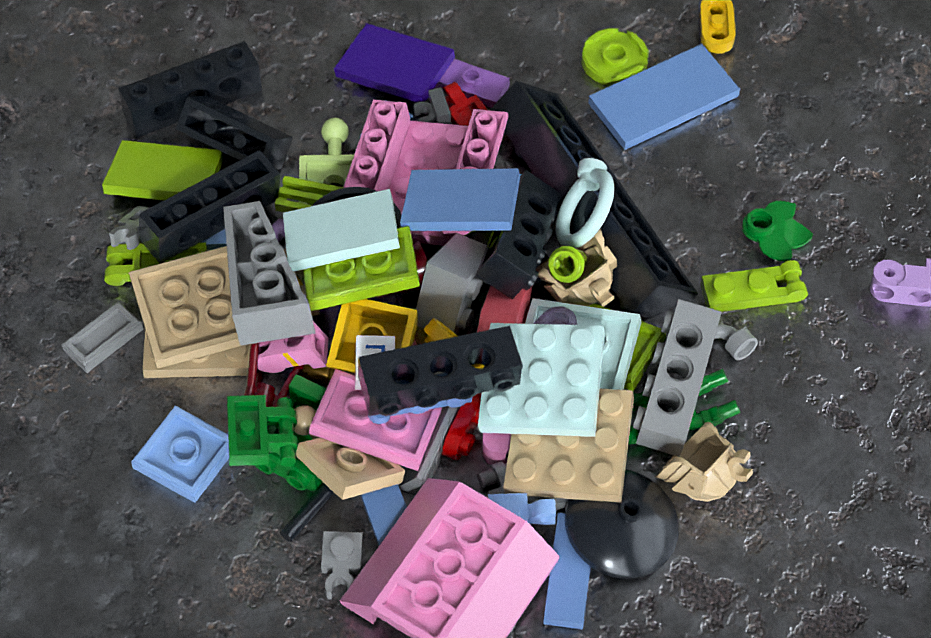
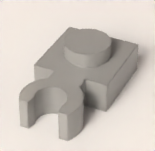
M137 206L118 221L119 227L110 231L112 247L126 242L127 249L132 250L139 245V214L149 208Z
M323 531L321 573L330 574L325 581V595L327 599H332L333 588L337 585H344L348 590L354 582L350 574H359L361 572L362 532Z

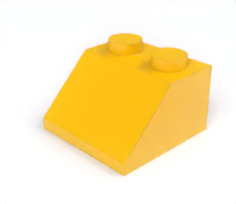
M368 299L342 304L326 366L355 373L356 335L395 336V349L413 346L418 327V310Z

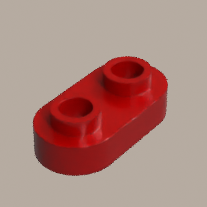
M481 393L473 396L472 402L460 407L445 438L442 448L443 456L458 461L462 455L466 457L469 455L475 441L473 433L478 425Z

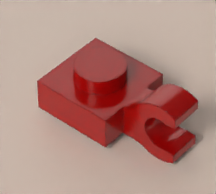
M456 82L443 87L447 94L445 98L451 113L452 125L469 126L473 109L487 110L477 95L467 99Z

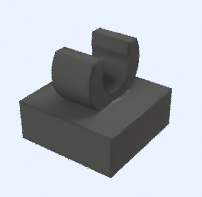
M442 87L428 90L429 103L418 102L414 104L415 117L427 116L419 118L418 121L451 124V113Z

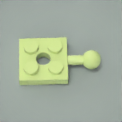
M330 118L325 121L321 129L322 137L328 143V155H300L299 179L324 184L339 183L344 186L354 155H342V143L348 138L349 128L342 119ZM298 201L299 203L308 204V202Z

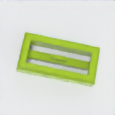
M284 176L283 186L279 190V198H276L275 211L284 213L311 207L324 195L343 187ZM287 198L293 199V200H298V201H303V202H308V204L299 203V202H294V201H289V200H287Z

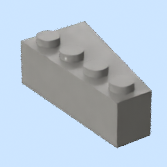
M257 201L223 207L232 316L240 346L315 334L309 302L299 286L294 271L291 270L286 254L276 238L274 229L261 202Z

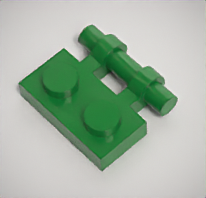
M266 395L227 396L229 466L268 465L269 453L280 455L282 466H293L296 463L295 455L299 443L298 438L294 435L297 413L292 408V400L283 397L277 400V407H266ZM275 425L278 428L279 434H268L267 426Z

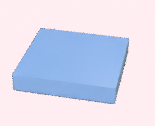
M175 405L131 461L132 468L196 503L229 459L228 434Z

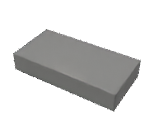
M118 301L62 343V348L75 363L88 373L144 330L143 325L138 318Z

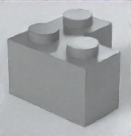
M456 233L427 262L416 310H418L419 327L425 328L432 318H436L456 335L462 329L467 330L474 317V310L471 309L472 301L475 300L484 283L488 285V283L476 276L487 245Z

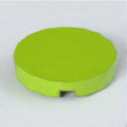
M618 28L597 31L588 37L582 50L581 64L585 73L595 82L605 86L614 85L647 69L648 49L644 41L630 31H627V34L619 32Z

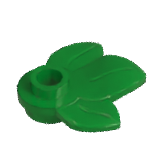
M774 201L769 203L765 209H754L744 217L742 223V231L745 236L752 241L758 242L762 253L777 261H790L792 259V249L806 245L813 238V233L793 219L796 204L792 202Z

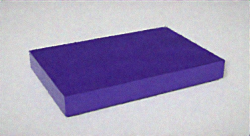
M366 23L334 67V72L338 78L417 103L425 102L428 98V90L436 87L455 59L454 49Z

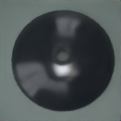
M625 469L621 502L568 499L566 504L565 528L572 547L589 566L603 574L622 579L647 576L661 568L676 548L679 537V521L675 507L668 495L658 484L640 473ZM624 508L632 510L635 516L628 515Z

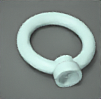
M585 158L579 162L577 170L579 179L570 188L561 204L556 220V237L562 246L579 248L586 244L599 231L610 211L614 197V181L610 173L607 172L606 164L598 159ZM600 188L599 197L590 218L578 232L571 234L570 223L578 202L587 190L596 191Z

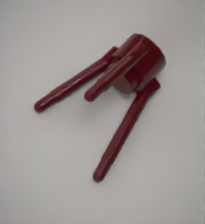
M259 343L251 344L247 386L244 396L266 395V407H277V400L288 395L289 384L296 374L299 375L305 365L295 366L278 395H275V388L273 386L262 383L264 372L257 369Z

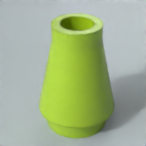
M570 246L559 247L550 255L549 270L552 276L560 282H574L582 275L587 264V256L581 249H575ZM570 257L574 260L573 265L570 263Z

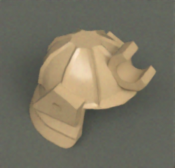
M601 229L586 244L575 248L581 249L587 256V264L584 267V271L576 281L564 283L555 279L549 270V258L535 269L539 272L538 277H540V280L548 282L544 287L557 302L581 306H590L598 302L604 307L615 299L609 292L613 280V269L617 267V259L608 246H604V237L602 236ZM570 257V263L573 265L574 260Z
M706 422L684 444L680 457L673 455L657 473L655 478L665 480L664 482L675 483L672 488L673 491L686 494L694 500L712 501L722 498L737 481L745 482L753 474L752 468L746 469L740 465V463L745 464L751 457L750 451L738 450L735 452L734 445L719 435L716 426L714 427L712 423Z

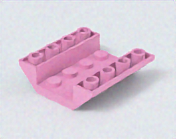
M373 99L343 188L365 187L376 191L390 189L393 202L402 214L411 170L493 169L508 120V112L473 109L469 126L411 121L407 103ZM411 231L413 243L419 241L421 244L444 246L456 233L464 236L471 231Z
M428 478L341 598L340 604L372 624L379 617L411 638H506L558 562L559 555L526 520L460 481Z

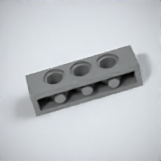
M678 299L674 312L667 311L661 332L668 334L665 344L657 343L652 364L659 365L656 376L648 374L642 394L649 397L647 407L639 406L633 425L634 429L640 430L636 444L680 457L688 435L721 311ZM678 342H687L692 347H683ZM668 373H677L683 379H674ZM659 405H668L674 411L665 412L659 408Z

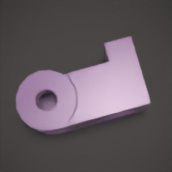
M926 258L924 266L901 265L893 260L878 262L874 267L869 287L870 293L874 298L883 302L931 307V259Z

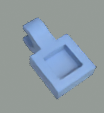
M527 493L488 494V499L526 520L529 524H555L556 507L554 499H542L527 504Z

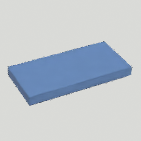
M700 44L590 95L588 104L623 149L626 150L738 97L740 88L705 46Z

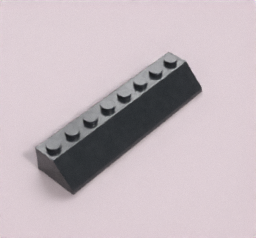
M515 81L490 109L491 111L508 112L504 134L514 144L513 150L516 155L527 163L531 169L530 173L561 193L556 206L558 209H560L570 188L579 179L577 170L582 159L594 158L606 164L557 93ZM606 164L607 172L610 173L614 181V197L610 211L600 229L604 237V246H608L617 259V267L613 269V280L610 287L619 298L618 304L624 312L652 318L676 307L678 299L684 301L694 299L698 292ZM600 188L596 191L587 190L572 215L570 233L578 232L588 221L596 206Z

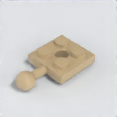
M307 405L294 409L297 413V424L294 427V432L302 436L310 435L313 440L299 443L295 456L340 499L351 498L402 483L405 470L400 465L309 434L310 425L316 410Z

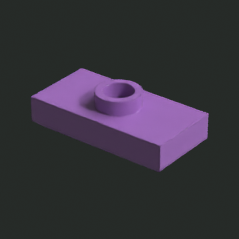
M454 59L435 89L442 87L443 90L444 86L456 82L467 99L477 95L484 106L492 108L506 93L510 85V78Z

